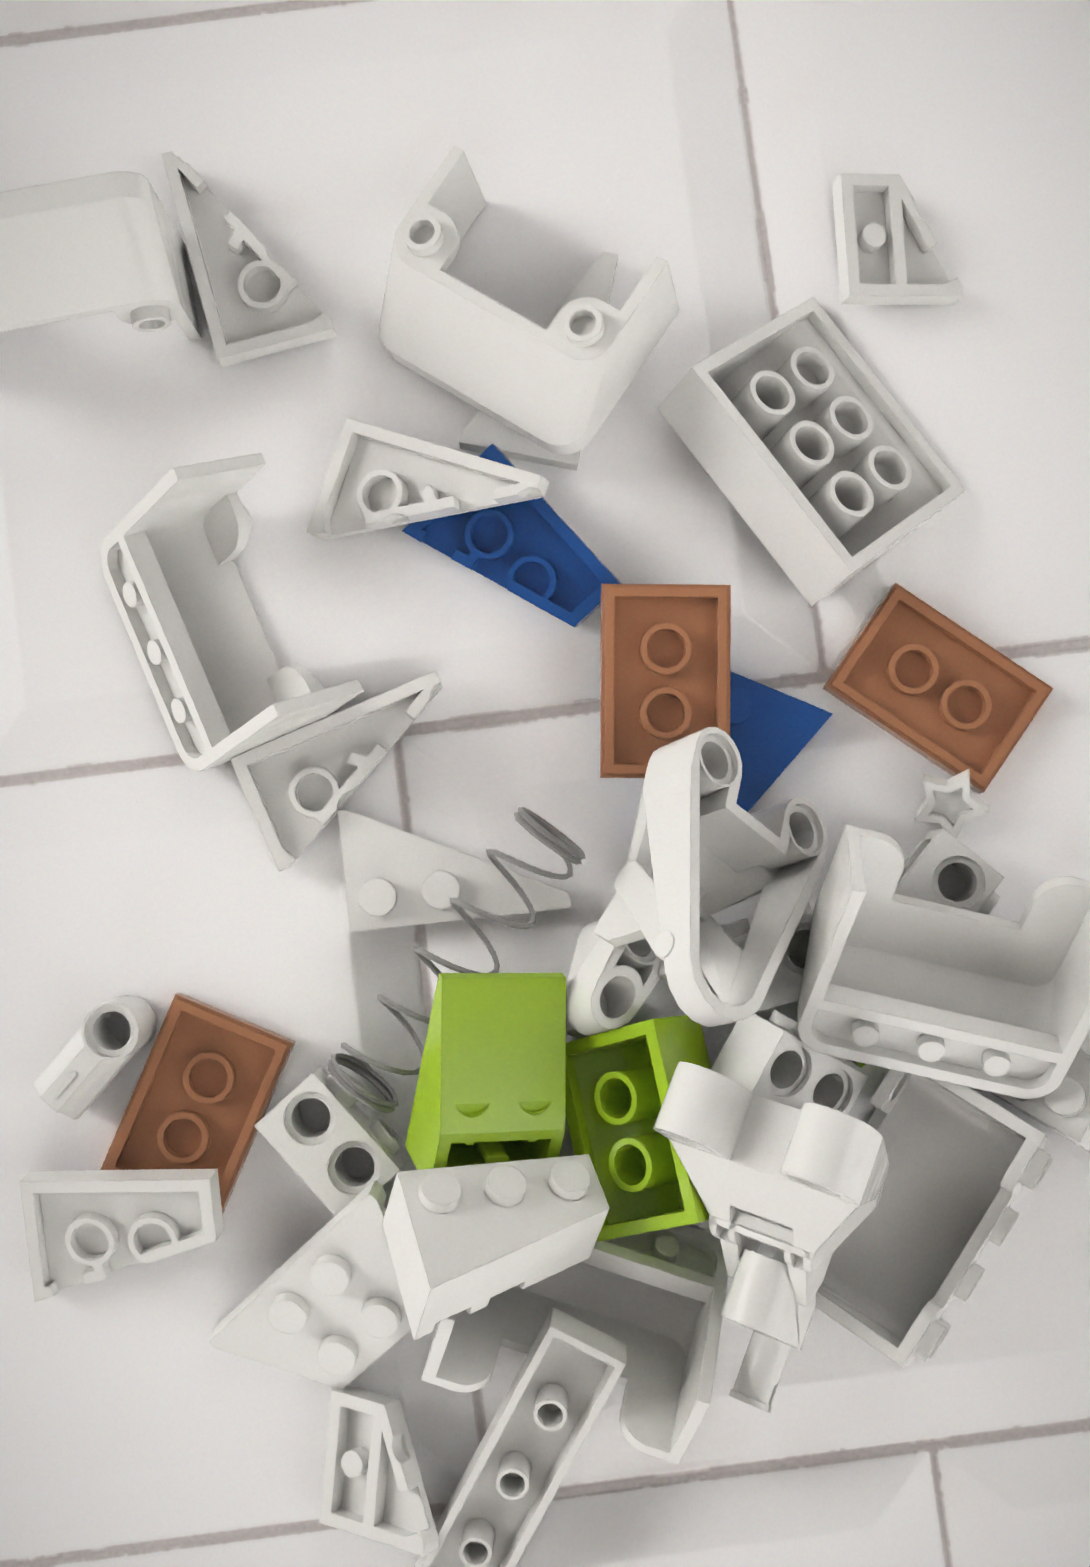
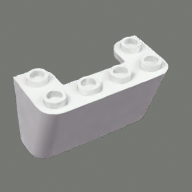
M889 1069L870 1100V1103L877 1108L867 1123L883 1136L890 1167L876 1209L833 1252L824 1280L815 1296L817 1309L903 1368L912 1363L916 1357L925 1363L928 1358L931 1359L952 1326L942 1319L944 1313L955 1296L965 1303L971 1296L986 1270L978 1265L976 1261L989 1241L998 1247L1001 1246L1019 1216L1018 1212L1010 1208L1012 1202L1022 1186L1027 1187L1031 1191L1036 1189L1051 1165L1053 1158L1051 1154L1044 1151L1048 1143L1045 1133L974 1089ZM778 1249L772 1259L787 1265L784 1259V1251Z

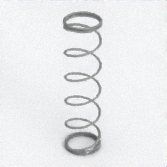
M518 807V812H514L515 820L542 844L561 856L568 870L565 874L552 873L527 864L496 849H486L488 858L513 886L531 915L530 922L526 924L516 923L492 915L458 898H449L452 907L475 931L492 956L494 969L489 973H499L500 964L496 951L482 930L464 909L500 925L515 929H528L536 925V913L532 903L516 880L496 857L540 876L559 880L572 877V863L576 865L582 864L581 859H586L583 850L545 819L525 807ZM413 946L415 954L437 977L441 971L432 961L459 973H481L453 964L419 946ZM382 994L377 995V1000L408 1031L422 1057L424 1046L414 1029L401 1013L426 1024H429L430 1018L415 1013ZM342 1042L341 1048L350 1055L343 1053L331 1055V1059L327 1061V1067L333 1079L346 1092L364 1105L383 1113L395 1111V1107L398 1106L397 1094L389 1083L374 1071L370 1065L389 1073L403 1076L418 1075L420 1067L415 1070L394 1068L380 1063L355 1050L347 1043ZM339 1065L356 1072L366 1079L387 1101L372 1095L359 1086Z

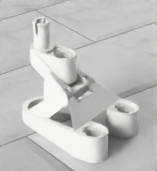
M707 727L664 745L652 753L642 786L628 861L619 872L614 883L617 892L600 920L585 926L578 937L566 983V1032L576 1030L587 1036L622 1027L635 1016L660 978L668 982L669 989L683 1012L692 1021L706 1027L720 1026L748 1019L761 1007L822 874L827 848V830L819 810L812 802L805 798H793L749 814L736 804L742 779V761L738 748L725 731L717 727ZM761 893L748 937L742 950L712 915ZM703 974H704L705 977L707 978L708 982L710 983V985H711L712 988L714 989V991H715V993L717 994V996L710 990V988H709V986H708V984H707V982H706V980H705Z
M680 1061L675 1069L653 1129L670 1139L709 1213V1229L714 1237L720 1238L727 1275L733 1278L720 1316L753 1330L734 1387L730 1390L729 1396L771 1413L773 1407L771 1405L791 1347L802 1350L816 1309L815 1294L824 1280L833 1252L876 1209L890 1167L884 1138L869 1124L841 1111L811 1102L803 1103L800 1110L754 1095L735 1080L713 1070ZM769 1221L778 1223V1224H780V1225L786 1226V1227L791 1228V1229H793V1230L784 1228V1227H782V1226L776 1225V1224L771 1223V1222H769ZM763 1243L784 1251V1259L787 1265L759 1254L760 1244Z

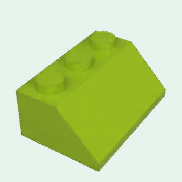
M687 1015L653 1018L566 1042V1117L574 1155L589 1154L610 1207L597 1241L696 1224L709 1220V1213L670 1139L653 1129L678 1062H688L711 1070L701 1024L692 1021Z

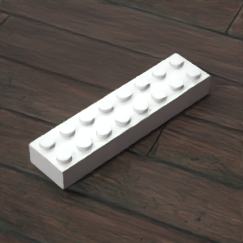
M554 1307L552 1308L436 1524L439 1537L438 1549L425 1556H419L414 1567H516L626 1366L627 1344Z

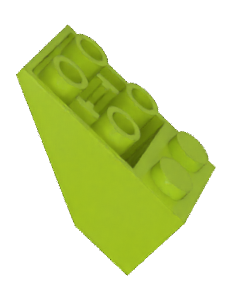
M439 973L405 1147L416 1169L559 1157L565 1133L566 1119L565 975L563 973Z

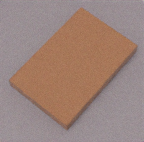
M897 583L891 586L822 688L951 776L969 769L970 787L978 794L985 792L1053 690L1051 686Z
M601 584L600 778H645L649 759L655 750L707 727H717L730 736L731 585Z
M176 993L100 1170L218 1168L223 1216L258 1133L254 1125L265 1116L296 1041L185 994Z

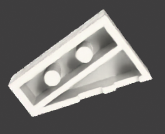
M589 1154L397 1172L382 1224L414 1340L433 1332L436 1323L465 1309L470 1315L487 1307L491 1297L519 1285L523 1290L590 1258L610 1207Z

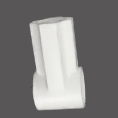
M125 995L99 1004L91 1009L84 1018L81 1029L33 1084L38 1089L40 1098L56 1113H62L73 1120L79 1119L131 1057L152 1040L156 1032L157 1020L154 1010L148 1002L138 996ZM112 1012L122 1014L129 1021L131 1034L127 1043L116 1040L110 1033L108 1023Z

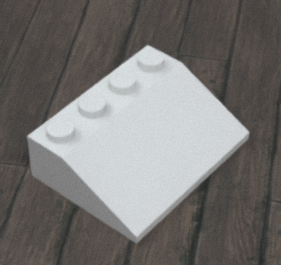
M814 297L809 298L692 366L657 408L811 607L850 580L966 491Z

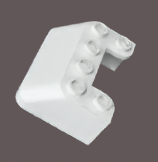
M846 824L814 907L797 1010L798 1032L802 1042L811 1050L821 1054L1015 1098L1035 1099L1046 1096L1056 1090L1066 1076L1090 1030V881L1076 877H1058L1044 882L1033 892L1019 922L894 893L904 869L903 854L899 844L887 834Z
M687 1225L597 1241L590 1258L523 1290L517 1285L490 1298L487 1307L470 1315L465 1309L438 1322L421 1381L461 1393L473 1392L482 1388L492 1376L500 1346L528 1354L554 1307L627 1344L626 1366L616 1384L625 1386L619 1416L621 1431L626 1440L638 1451L679 1465L711 1404L723 1319L720 1313L725 1302L728 1283L721 1242L710 1233Z

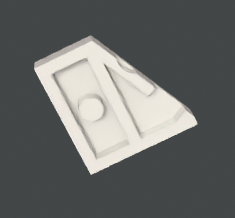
M839 174L832 183L841 305H954L964 296L963 286L958 277L949 280L933 251L938 241L927 222L916 213L914 208L915 200L901 175Z
M347 1385L343 1390L333 1389L331 1391L319 1523L410 1553L425 1556L438 1549L439 1537L400 1399Z

